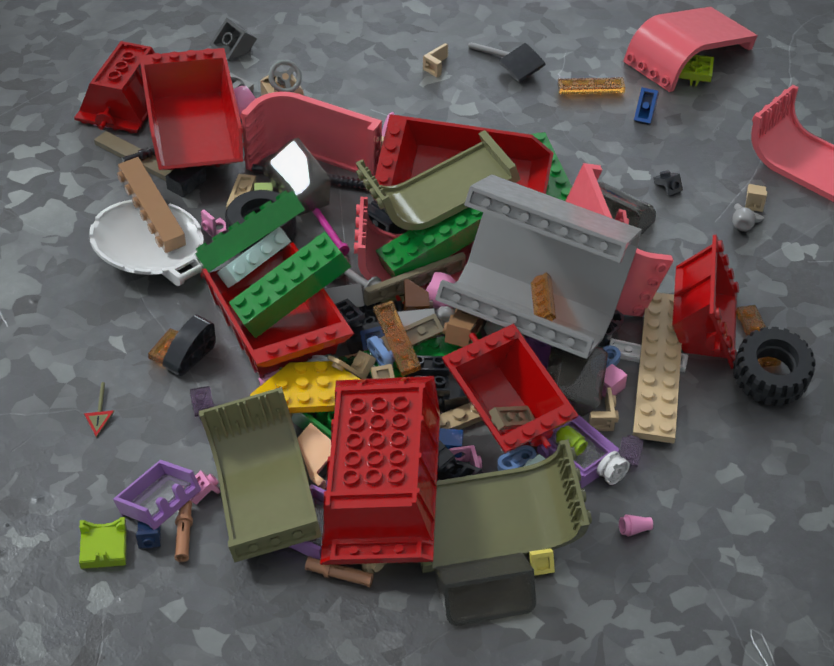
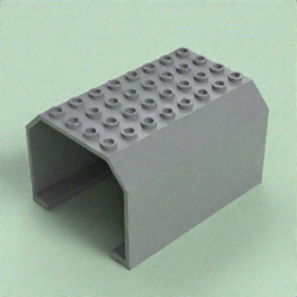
M492 174L471 185L464 205L483 212L474 244L459 280L454 284L442 280L435 300L503 327L514 323L521 334L587 359L603 340L614 316L639 245L642 229Z

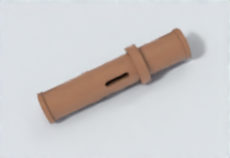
M190 500L178 510V516L175 519L177 536L174 558L178 562L189 560L190 527L193 525V518L191 517L192 501Z
M308 556L305 564L306 571L309 570L323 574L326 578L330 576L369 588L374 578V573L338 564L320 565V559L312 558L311 556Z

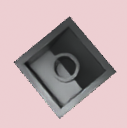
M226 18L210 46L214 49L224 48L226 58L232 60L248 53L257 38L239 24Z

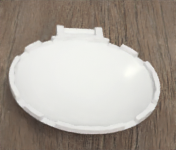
M132 200L119 202L107 207L95 217L93 225L91 224L89 237L92 248L102 260L120 270L136 274H163L176 286L184 284L185 280L202 272L203 269L194 256L197 252L195 249L202 245L204 240L201 226L190 213L176 205L169 204L168 207L185 233L186 245L168 253H165L162 247H158L155 235L149 232L147 221L142 220L139 212L140 209L135 208ZM189 264L193 266L192 269L182 274L177 272Z

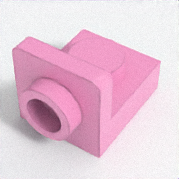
M200 470L195 477L201 487V491L190 500L197 505L211 490L219 494L221 492L217 486L219 481L211 473L207 475Z

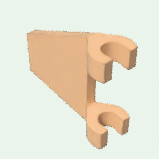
M310 423L297 439L310 479L318 487L325 490L326 481L319 476V472L327 464L328 456H330L331 440Z

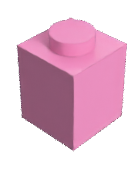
M611 364L596 376L594 390L605 397L607 387H611L612 395H617L625 389L627 374Z

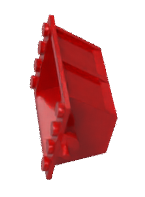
M120 41L90 82L80 110L74 117V120L81 121L84 124H96L100 130H103L106 126L114 130L120 129L129 133H138L148 118L139 55L154 54L153 48Z
M716 234L713 235L712 245L676 266L672 326L679 343H682L683 353L727 358L731 369H733L734 360L737 355L735 349L737 293L740 290L738 282L733 280L735 278L733 268L728 267L729 257L723 253V241L718 240Z
M514 323L479 340L474 333H471L469 337L473 343L442 357L443 362L505 454L523 445L538 446L543 444L546 449L550 448L551 444L548 439L553 435V430L579 416ZM528 406L535 419L516 429L498 430L492 423L489 411L494 407Z

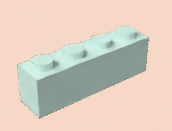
M279 226L219 270L217 274L229 288L291 241Z

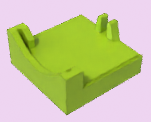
M694 55L684 66L679 78L689 79L690 86H692L693 81H696L695 86L698 85L699 81L711 82L714 57Z
M120 517L118 520L107 524H94L80 520V569L126 565L127 525L125 517Z

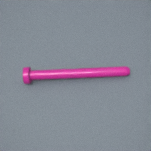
M311 202L309 208L342 254L344 256L347 255L350 251L349 246L346 243H342L317 205Z

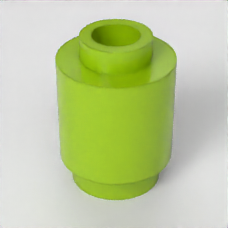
M569 425L561 427L556 433V442L559 444L560 441L569 439L570 447H574L577 456L581 455L588 445L585 437Z

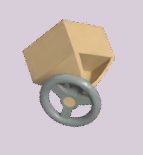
M290 60L275 62L269 70V75L260 80L261 96L273 92H293L304 95L300 86L302 81L300 68ZM280 65L291 66L288 71H275ZM294 71H295L296 74H297V80L295 79L294 75L292 74Z

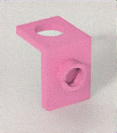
M201 211V225L204 231L212 237L220 232H226V222L221 218L215 220L207 211ZM216 225L224 226L222 229L216 230Z
M474 445L449 449L454 455L459 452L465 453L463 457L455 458L456 460L470 462L471 465L482 468L481 456H477Z

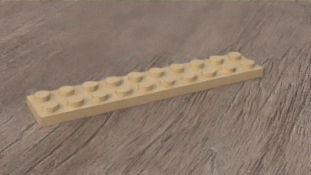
M656 292L648 308H645L632 438L667 443L675 442L682 343H679L672 326L673 294Z

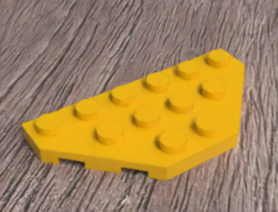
M331 361L291 362L254 390L250 396L282 387L290 413L334 411L336 380L360 378L345 369L340 371L332 367L333 362Z

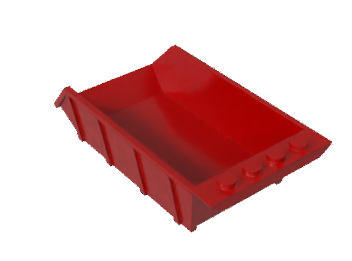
M207 48L196 51H173L162 54L139 55L150 131L158 169L163 171L180 168L182 171L187 167L212 165L220 167L222 164L243 162L242 125L225 49Z
M390 114L375 178L378 184L383 186L401 184L481 142L479 133L485 130L516 165L521 179L516 184L546 194L554 153L531 134Z
M294 242L289 243L282 251L274 254L229 288L217 274L219 270L208 273L205 268L201 272V278H205L216 306L220 307L228 327L231 326L240 348L245 351L254 372H257L260 378H263L265 374L278 370L280 367H285L291 362H305L314 355L323 356L330 353L334 355L338 344L345 342L354 335V332L324 288L257 338H254L229 304L236 296L299 251Z
M434 376L336 380L334 419L331 422V452L327 460V491H324V525L320 565L433 562L440 433V409Z

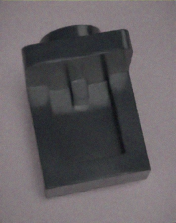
M669 170L660 172V175L653 177L654 184L665 186L666 193L669 196L683 190L679 173H671Z

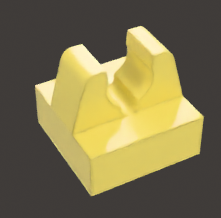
M551 548L529 551L530 569L533 576L555 572L554 553Z

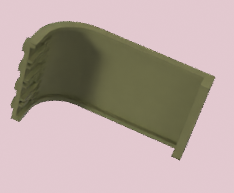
M485 130L479 133L481 142L394 186L378 184L375 176H372L370 169L365 166L364 161L356 162L358 167L356 173L360 181H363L365 188L369 190L372 198L376 199L379 208L384 209L397 226L406 230L429 228L468 208L464 204L470 186L491 174L514 183L521 180L516 165Z
M282 387L199 411L216 465L229 536L228 547L234 563L322 537L302 453Z
M569 439L560 441L553 455L532 465L437 481L433 562H420L422 573L529 555V551L549 548L554 550L571 544L584 536L589 525L592 523L590 510H586L585 507L586 493L584 488L581 489L580 487L581 473L580 469L575 467V449L570 447Z

